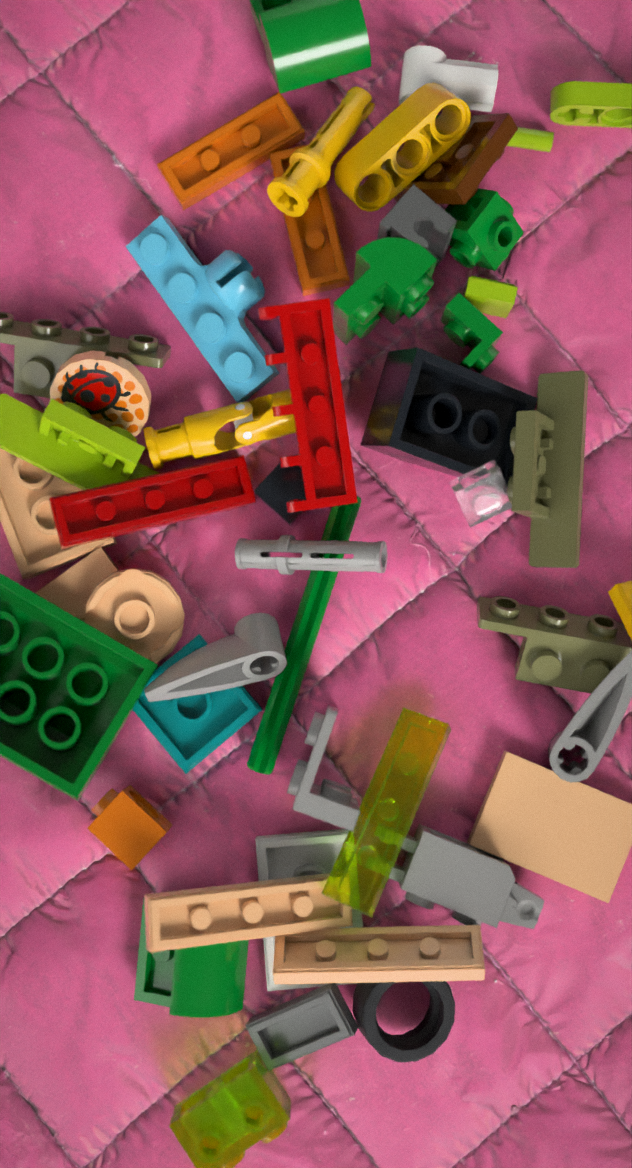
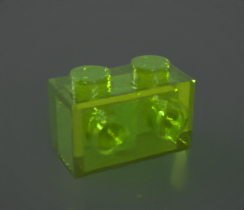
M256 1050L177 1104L174 1108L169 1127L196 1168H234L244 1158L245 1151L260 1140L264 1144L269 1143L284 1132L291 1116V1098L272 1070L268 1071L258 1050Z

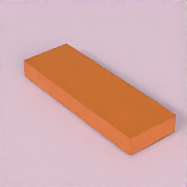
M277 92L157 164V167L184 211L270 160L269 153L286 150L305 139V130L283 95Z
M307 145L269 153L274 178L281 177L290 166L289 160L293 152L297 148ZM326 185L314 191L308 199V209L301 217H292L283 213L303 296L350 285V278Z

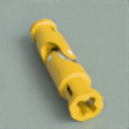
M290 389L257 397L252 401L239 402L186 416L183 419V423L156 430L151 426L143 428L146 445L154 469H161L164 463L184 457L193 456L195 459L251 445L261 440H270L296 433L293 414L273 417L272 411L274 406L292 404ZM231 421L234 422L236 429L233 433L219 430Z

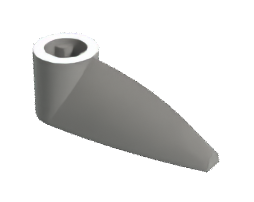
M254 613L243 617L234 627V634L190 653L152 681L144 689L148 701L154 702L200 695L243 686L277 676L287 665L277 620L266 613Z
M632 651L596 687L573 716L565 730L557 733L551 739L548 747L549 761L554 773L560 779L568 782L585 780L594 772L602 759L632 698ZM575 745L582 747L579 751L584 759L580 763L572 761L568 766L562 764L564 759L559 752L563 747L569 750L574 748Z

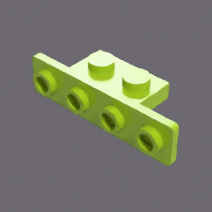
M5 393L0 394V448L82 490L159 474L157 471L138 462L145 447L136 443L137 439L134 435L117 426H110V428L92 420L91 415L84 408L71 402L61 404L51 399L44 413Z

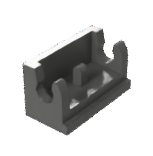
M413 184L379 223L377 240L397 237L414 241L420 244V247L427 249L437 259L435 265L437 267L446 256L457 221Z

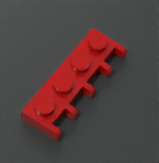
M330 298L258 308L260 320H272L279 317L284 352L264 355L266 366L286 363L292 404L274 406L272 411L273 417L293 414L299 454L279 457L281 468L301 465L305 499H293L286 502L287 512H299L358 503Z

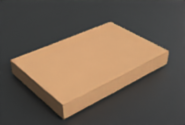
M0 448V521L23 579H30L88 556L100 546L105 549L117 544L115 537L61 549L49 505V498L82 491V489Z
M504 750L467 843L609 903L632 846V804L581 782L562 780L554 771Z

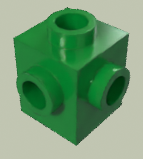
M478 188L476 194L466 204H449L445 209L457 221L449 243L451 246L450 254L459 264L471 269L477 266L496 271L524 233L513 216V207L497 191Z

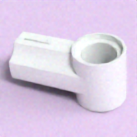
M419 45L411 47L404 54L399 105L424 84L434 82L442 85L462 99L469 106L470 110L491 112L498 82V65L447 59L446 54L442 50L432 46Z

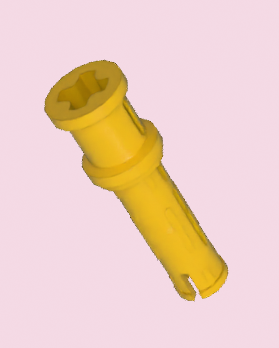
M357 86L350 88L339 106L329 116L310 144L297 148L290 156V166L281 177H275L270 182L267 188L268 196L280 211L292 217H301L308 209V199L314 191L327 184L331 175L330 167L334 160L374 110L375 103L371 102L373 98L366 90Z

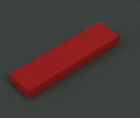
M244 455L49 498V505L61 549L256 503Z

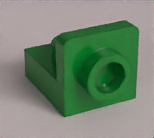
M458 293L445 306L440 321L445 325L443 327L444 332L455 344L462 348L467 345L472 349L460 366L470 370L474 369L481 374L500 353L495 348V345L503 332L462 294Z

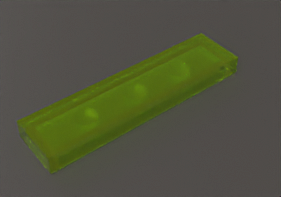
M403 707L361 802L360 812L353 831L349 830L321 894L369 917L373 916L451 732L449 724Z

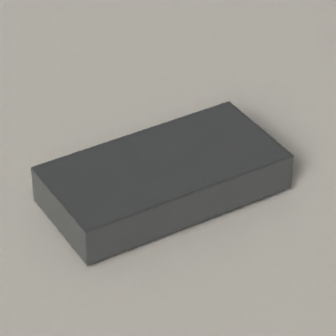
M329 983L255 1015L245 1025L268 1071L355 1035L358 1029V1025L336 983Z

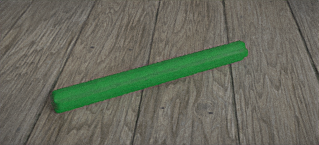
M357 495L358 503L332 506L321 541H349L362 502L361 497ZM319 554V558L343 559L344 554ZM313 570L310 572L284 650L287 665L275 677L247 762V767L255 772L270 775L273 772L338 572Z

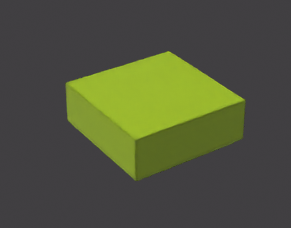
M471 276L467 280L462 295L481 313L507 318L515 303L518 287L514 284Z

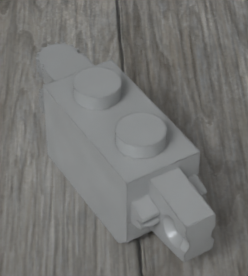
M421 824L418 825L414 837L387 826H378L375 836L385 844L393 847L397 846L408 851L403 866H400L382 856L367 854L363 865L367 869L399 882L400 888L407 891L405 898L410 902L431 910L435 903L454 910L452 917L465 925H481L483 922L497 928L499 921L534 929L542 911L544 900L539 895L515 882L510 866L502 858Z

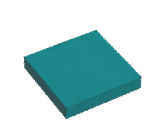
M198 634L156 669L147 686L173 664L199 648L208 645L202 635ZM244 686L149 702L143 691L133 709L185 774L263 710Z

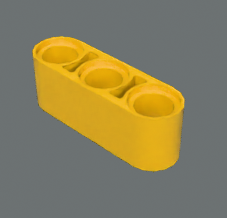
M434 82L424 84L340 159L334 171L337 187L363 211L372 212L384 207L462 138L470 124L471 113L469 106L440 84ZM443 108L441 115L436 119L438 112ZM406 142L403 149L397 153L402 143ZM368 176L366 182L359 187L363 178Z

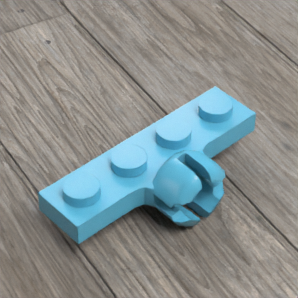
M160 215L125 246L237 403L245 402L280 374L274 365L266 366L264 356L266 353L248 330L244 321L246 312L259 302L265 293L260 277L253 278L250 274L253 271V267L244 257L232 250H225L210 264L202 265L169 218Z

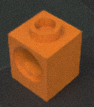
M129 785L119 794L111 788L91 810L97 818L87 829L132 871L169 831L173 824Z

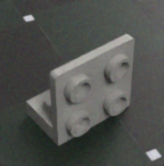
M328 705L325 715L318 712L314 714L304 742L313 746L308 762L298 759L287 793L296 796L292 810L353 831L360 809L357 799L352 798L353 794L350 793L352 789L328 779H323L321 786L313 783L338 714L337 708Z

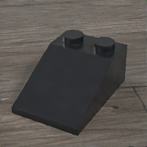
M418 347L388 351L361 446L408 463L507 491L508 481L514 472V455L511 451L510 435L512 429L516 427L517 411L535 410L538 398Z

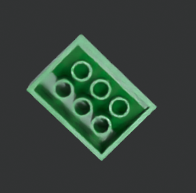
M0 573V757L79 802L158 665Z

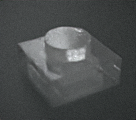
M494 460L449 482L470 528L512 508V504L508 499L507 485L501 470Z

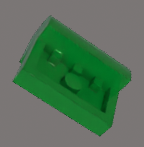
M249 0L253 19L265 47L267 63L280 94L372 67L369 38L359 0Z
M382 238L360 248L356 252L353 284L334 302V334L346 345L356 335L360 339L366 337L380 322L379 312L393 325L403 315L408 319L414 317L430 298L426 293L435 283L432 275L437 259L420 244L404 238Z
M143 898L134 1000L170 1007V1015L182 1017H221L242 1010L249 940L149 952L146 947L145 901Z

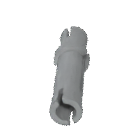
M282 535L278 540H248L240 538L235 547V562L238 569H277L282 575H292L295 570L385 573L388 558L385 541L296 540L293 535ZM270 553H302V557H271ZM319 554H353L354 557L352 559L319 558Z

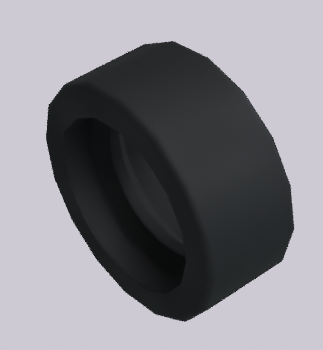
M421 981L428 988L430 994L429 1008L424 1019L414 1029L399 1035H391L384 1032L376 1019V1008L382 995L392 984L397 982L357 983L353 992L352 1012L358 1029L381 1056L395 1062H417L433 1054L447 1040L454 1024L455 1000L446 981Z

